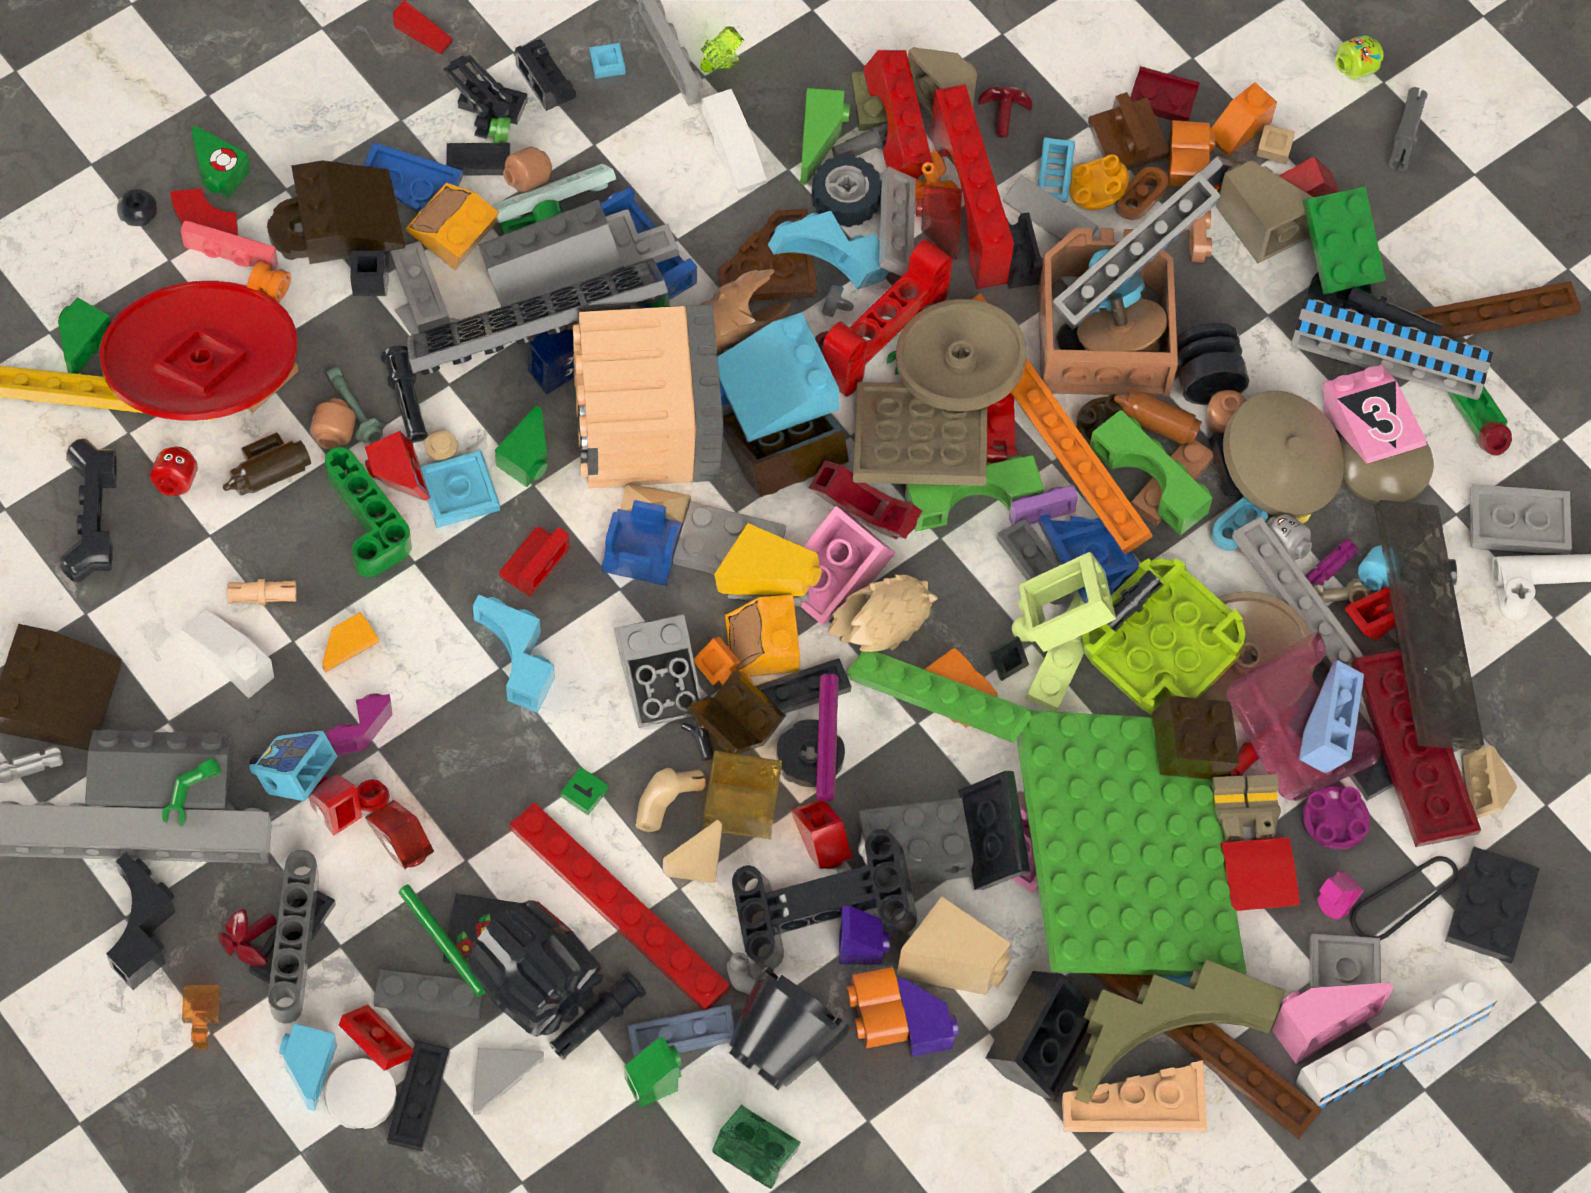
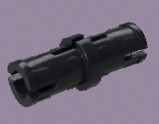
M1147 570L1128 591L1124 589L1120 593L1122 597L1113 605L1116 620L1107 623V625L1117 632L1136 611L1140 613L1144 609L1143 605L1154 593L1164 586L1163 583L1150 570Z

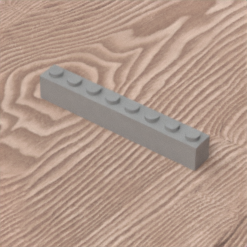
M15 801L0 802V856L118 859L127 852L133 860L140 858L141 860L269 864L272 824L269 812H264L258 808H246L243 811H229L226 808L208 810L183 808L186 811L187 820L183 826H180L178 824L180 818L178 810L172 811L169 814L168 822L165 823L162 820L164 809H159V807H90L84 803L55 806L50 802L20 805Z

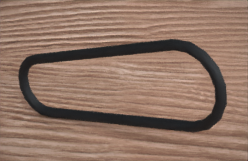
M1436 856L1358 903L1351 914V925L1355 933L1360 937L1380 938V941L1389 937L1457 881L1458 868L1456 864L1447 857ZM1443 861L1448 863L1453 869V877L1449 882L1384 934L1370 936L1364 934L1357 926L1356 915L1363 906L1431 864Z

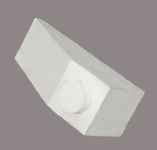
M209 610L203 611L181 629L182 634L248 698L252 697L274 678L271 659L247 636Z

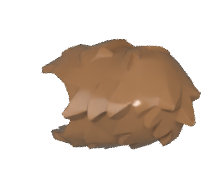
M773 269L753 270L744 273L735 281L718 288L713 298L699 304L713 305L717 354H723L725 349L736 346L771 322L780 320L787 314L791 305L790 302L780 305L779 303L756 312H750L748 302L753 292L770 279V276L775 272Z

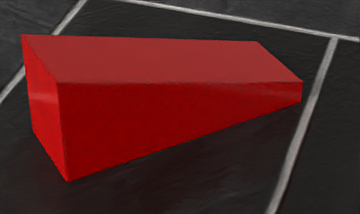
M403 0L393 12L394 28L442 55L453 42V39L407 1Z

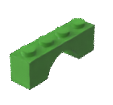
M1120 410L1092 432L1090 447L1111 470L1120 467H1135L1148 472L1156 479L1162 491L1157 514L1179 536L1209 513L1213 497L1210 495L1207 487L1202 483H1197L1187 473L1182 463L1174 461L1165 452L1158 440L1151 439L1142 430L1141 425L1135 418L1128 417Z
M1018 455L1010 457L1003 462L993 464L986 462V486L906 484L904 498L905 502L914 504L923 511L914 529L917 532L947 525L951 508L959 500L967 496L986 495L993 497L1003 503L1010 511L1011 502H1015L1022 496L1031 495L1033 497L1043 494L1044 486L1034 456L1023 457Z

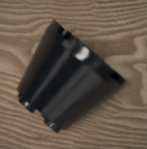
M765 965L755 980L729 1045L732 1049L729 1054L749 1070L753 1065H756L760 1068L757 1074L776 1090H779L782 1085L785 1087L789 1086L843 1041L851 1027L839 1017L833 1022L835 1017L822 1003L785 976L781 975L778 977L773 972V969Z

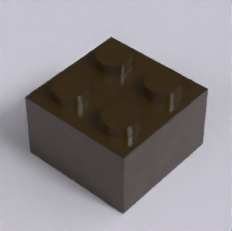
M1169 695L1152 713L1160 775L1212 780L1213 777H1226L1240 764L1230 701Z

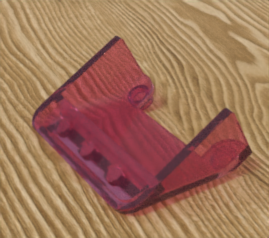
M1319 631L1299 640L1232 682L1227 692L1228 701L1231 702L1232 709L1268 774H1278V792L1282 797L1291 801L1303 799L1315 791H1319L1377 763L1382 752L1377 737L1368 730L1359 729L1355 731L1351 759L1327 774L1299 760L1303 732L1321 692L1309 668L1320 663L1326 653V645Z

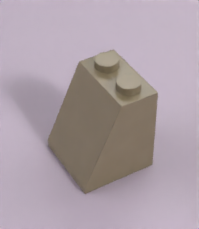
M1252 160L1242 165H1233L1225 172L1220 190L1221 197L1216 208L1257 264L1310 238L1303 200L1314 197Z

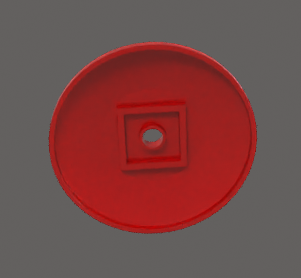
M192 281L153 291L123 309L110 323L104 333L100 345L99 359L103 377L111 391L132 408L145 414L170 420H208L243 411L275 392L287 379L294 367L298 353V338L295 325L288 312L280 303L267 294L232 282Z

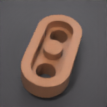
M1211 210L1189 227L1190 262L1204 263L1205 257L1211 256L1212 238L1206 237V229L1210 230Z

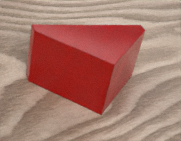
M1312 157L1279 175V177L1312 197L1339 192L1332 172L1316 157Z
M1395 583L1347 605L1345 610L1364 635L1377 642L1413 613L1415 607Z

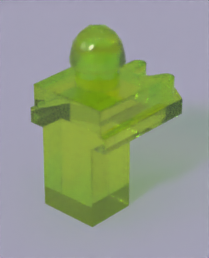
M726 26L714 40H707L700 49L706 56L700 64L703 72L709 73L715 68L730 70L740 62L735 50L745 40L735 27Z

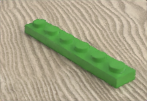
M876 651L861 652L847 671L851 681L1012 743L1015 742L1032 718L1029 709Z

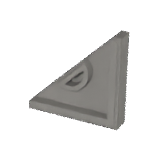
M478 1048L473 1115L481 1114L485 1107L497 1097L505 1094L538 1063H542L544 1061V1052Z

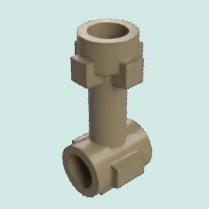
M1352 579L1346 587L1323 589L1321 583L1313 584L1314 589L1324 602L1350 600L1351 603H1354L1371 595L1369 586H1365L1360 579Z

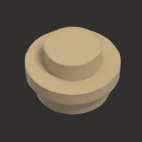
M435 431L425 440V452L435 462L453 458L458 450L455 436L447 431Z

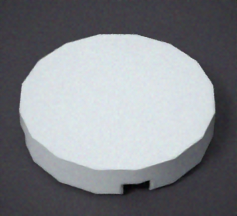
M365 1058L348 1060L338 1066L328 1078L325 1088L327 1109L334 1120L346 1128H374L388 1118L394 1110L396 1103L395 1081L389 1070L383 1071L373 1060Z

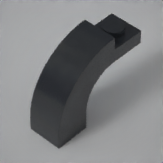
M351 251L350 279L353 296H387L389 251Z

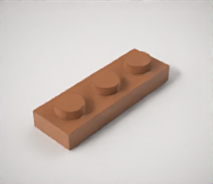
M1194 440L1192 445L1184 442L1171 456L1174 461H1179L1184 465L1187 473L1195 481L1214 460L1213 452L1197 440ZM1154 477L1133 499L1131 505L1139 515L1157 526L1162 521V518L1157 514L1162 491Z

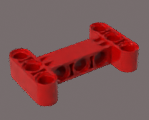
M928 239L922 240L911 253L908 271L850 327L840 321L827 333L823 342L822 354L839 387V392L845 397L852 395L857 390V382L863 381L865 365L916 314L931 305L946 300L953 259ZM887 316V317H890V318H892V319L887 320V319H883V318H881V317Z

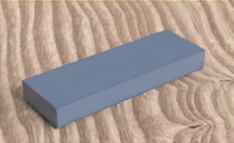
M731 1004L627 1025L633 1058L656 1039L663 1036L669 1047L674 1045L678 1053L730 1043L736 1029Z

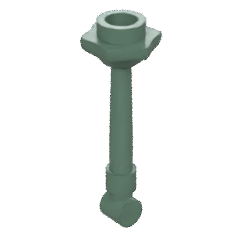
M338 366L325 371L328 381L330 383L333 382L336 391L341 394L361 423L355 434L356 439L365 444H372L380 440L383 436V429L386 426L385 423L376 418L367 419L349 390V385L343 378Z

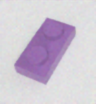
M1074 485L1065 488L1054 487L1046 493L1033 497L1031 495L1022 496L1015 502H1011L1009 515L1011 525L1024 518L1031 525L1038 523L1041 515L1049 514L1050 519L1074 513L1078 499Z

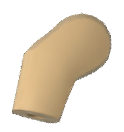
M665 768L657 772L648 783L639 800L636 828L646 832L659 830L667 806L675 800L679 793L698 792L704 789L705 778L696 779V777L703 776V772L696 769L676 773L672 768Z

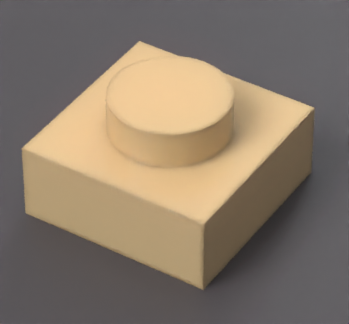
M1265 124L1256 156L1287 164L1295 132Z

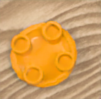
M1113 154L1095 159L1086 164L1079 163L1072 169L1071 175L1073 179L1070 183L1069 193L1072 201L1082 209L1090 211L1103 209L1114 204L1123 196L1128 187L1129 173L1126 166Z

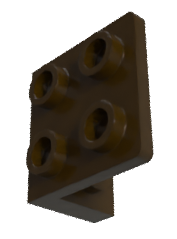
M739 671L732 672L713 698L692 703L687 708V711L694 716V722L700 728L710 731L718 739L719 746L733 754L764 746L787 716Z

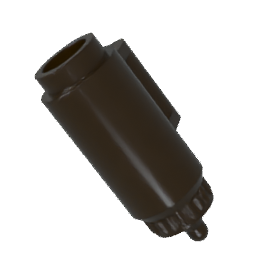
M276 432L241 448L246 461L239 463L236 468L229 471L231 478L227 483L223 484L222 488L224 491L236 490L240 496L247 493H256L305 471V467L311 465L310 456L301 440L295 443L292 440L284 443Z

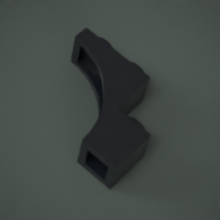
M126 852L116 860L119 874L131 891V913L124 933L106 955L110 967L134 990L165 964L162 950L165 948L152 932L175 913L172 903L174 895L163 882L157 885L150 877L152 873L148 866L140 858L134 861Z

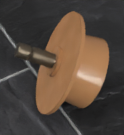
M1113 293L1109 296L1112 312H1107L1106 307L1099 308L1100 312H1093L1078 326L1077 335L1079 342L1089 351L1158 352L1160 347L1158 338L1166 329L1167 315L1159 304L1142 298L1125 308L1122 294Z

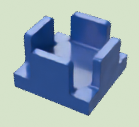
M634 500L632 512L617 509V512L612 514L606 535V551L602 562V572L667 586L674 553L682 530V523L666 519V507Z

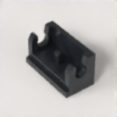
M539 39L515 48L516 66L544 109L548 111L576 98V91L572 88L573 84L571 81L566 80L549 55L548 49L546 47L542 48L546 45L545 42Z
M1021 213L1018 217V222L1009 225L1014 247L1007 282L1008 289L1039 285L1043 265L1030 213Z

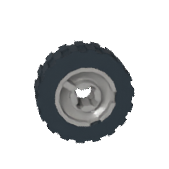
M839 155L833 159L829 158L823 165L817 168V173H814L811 197L816 213L821 214L831 211L838 224L846 227L859 226L866 220L869 221L873 218V214L877 213L881 201L882 180H880V174L871 163H867L861 157Z

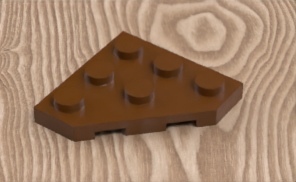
M808 209L775 211L768 218V222L758 233L755 231L739 248V252L718 269L719 288L735 281L742 274L749 271L773 269L775 272L770 276V279L753 292L749 301L817 297L813 255L797 252L774 255L768 246L778 225L786 221L793 223L802 220L808 215Z

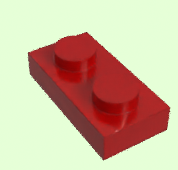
M368 1004L342 1015L338 1025L383 1071L410 1060L413 1049Z

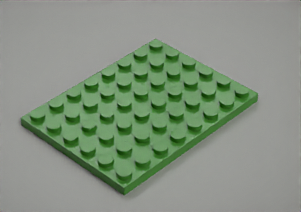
M1029 710L1032 718L1016 740L1051 972L1192 976L1194 969L1202 971L1207 959L1246 974L1236 909L1231 906L1230 888L1227 884L1224 855L1221 849V843H1224L1221 825L1216 820L1213 792L1211 790L1212 780L1160 775L1152 717Z

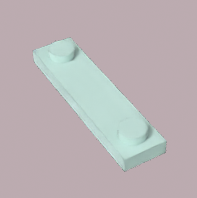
M602 163L491 206L499 212L497 222L501 223L521 218L520 215L533 211L538 203L545 200L560 201L589 189L591 192L600 191L608 187V182L616 180L614 170Z

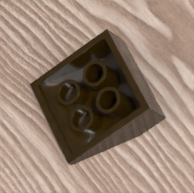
M325 160L291 165L309 264L351 258V251L386 252L405 248L389 169Z
M734 412L722 416L723 437L748 483L760 497L774 494L780 489L795 483L804 482L808 478L815 476L825 460L839 465L850 462L844 430L830 414L747 442Z
M18 624L0 677V733L88 751L93 730H101L122 659L52 630Z

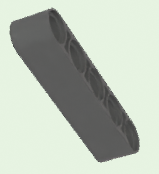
M306 850L292 852L285 862L269 982L268 1002L271 1014L275 1020L284 1024L296 1021L302 1013L319 872L316 858L311 852ZM305 866L311 869L305 875L294 873L299 867ZM296 899L306 901L304 906L299 908L290 906V903ZM295 931L302 934L299 939L294 941L285 938L289 933ZM289 964L298 967L291 974L281 972V969ZM288 997L294 1000L288 1007L276 1005L282 998Z

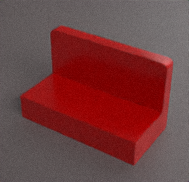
M535 527L499 571V577L531 597L570 549L569 533L560 527L553 534H550L541 527Z

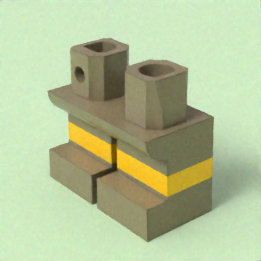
M1278 774L1247 775L1245 782L1244 776L1213 777L1211 782L1216 820L1221 825L1224 842L1243 840V827H1255L1256 840L1275 837L1277 821L1281 813L1277 795L1279 787Z

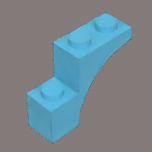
M831 211L821 214L811 213L802 220L793 223L791 221L781 223L775 228V233L768 244L774 255L788 252L805 253L831 263L851 280L857 290L884 281L889 273L888 270L879 267L880 240L876 233L865 237L858 235L848 241Z
M478 595L473 604L474 621L484 625L497 635L505 645L512 661L511 674L506 685L507 701L538 713L555 680L554 665L543 656L530 655L541 634L540 619L528 610H516L506 606L498 598H486Z

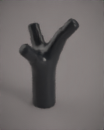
M683 723L681 728L690 732L695 738L702 761L715 758L709 731L700 728L697 724L695 727Z

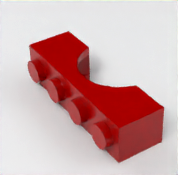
M877 50L863 67L869 95L878 96L882 100L887 113L888 133L883 150L886 168L891 167L918 180L923 174V164L927 162L933 163L907 52L906 50Z

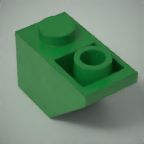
M664 1036L656 1039L624 1066V1078L639 1108L678 1091V1078L682 1077L679 1066L682 1065V1061L674 1045L669 1047Z

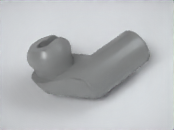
M734 953L727 962V973L730 981L736 990L750 995L756 978H753L748 966L749 958L744 953Z

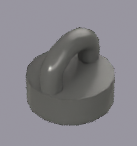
M835 284L831 285L822 309L824 315L833 318L837 308L848 312L854 309V305L850 301L841 298L844 290L843 287Z

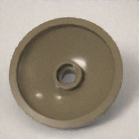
M1343 436L1340 440L1344 454L1342 482L1349 491L1366 502L1380 506L1405 504L1417 498L1430 482L1434 468V459L1427 441L1426 446L1366 464Z

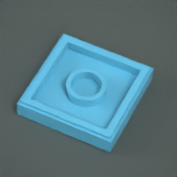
M481 450L420 466L431 497L427 501L436 528L500 511V504Z

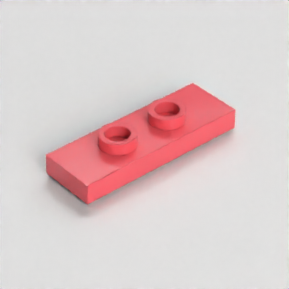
M184 221L182 225L181 235L183 245L186 248L202 252L211 258L220 257L233 261L242 267H254L258 261H263L270 264L272 270L277 268L278 261L275 246L190 221Z

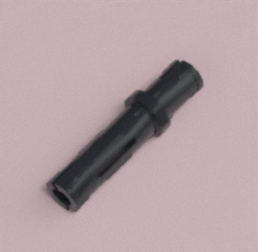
M1355 286L1346 302L1347 306L1365 312L1373 318H1383L1390 323L1404 327H1415L1422 332L1435 336L1439 335L1443 326L1419 314L1387 302L1388 298L1384 296L1378 298Z

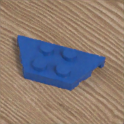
M1049 514L1039 517V525L1062 564L1088 552L1093 554L1105 570L1110 595L1138 570L1139 563L1132 551L1125 555L1099 518L1086 519L1084 517L1070 516V521L1050 520ZM1085 587L1078 589L1077 591L1084 603H1087L1088 598Z

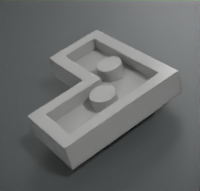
M628 209L605 216L624 268L650 259L658 263L679 256V250L668 223L637 233Z

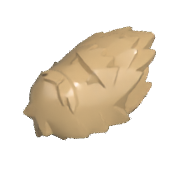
M895 575L894 578H884L883 581L870 583V586L849 595L846 599L847 602L832 614V617L835 619L828 629V633L831 636H841L840 642H851L861 645L860 651L862 652L881 651L888 648L894 650L903 640L908 641L914 631L919 630L925 619L930 615L932 603L938 597L928 591V581H919L909 575Z

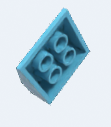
M802 312L771 322L717 357L719 382L747 442L839 410V387Z

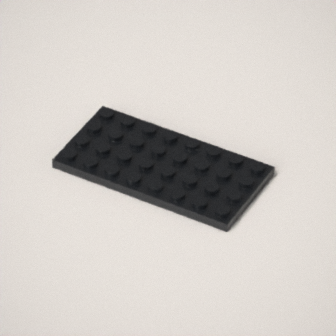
M650 259L407 336L409 361L413 373L421 371L422 375L438 371L441 364L450 361L453 362V365L462 364L471 360L472 354L484 351L485 355L493 354L503 350L504 344L516 341L517 345L525 344L536 339L535 334L548 331L549 335L562 332L567 329V324L579 321V312L631 309L630 304L643 301V304H650L661 300L662 294L668 293V290L655 261Z

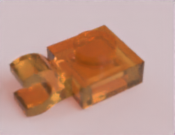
M184 985L183 1023H192L191 1042H193V1049H208V1023H219L220 985Z

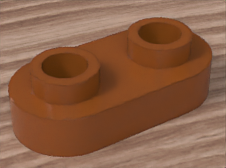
M1146 167L1140 170L1128 183L1123 196L1116 201L1118 214L1128 220L1142 218L1165 194L1168 184L1165 172L1157 167ZM1147 185H1152L1155 188L1150 189L1147 187ZM1127 205H1133L1136 208H1130Z

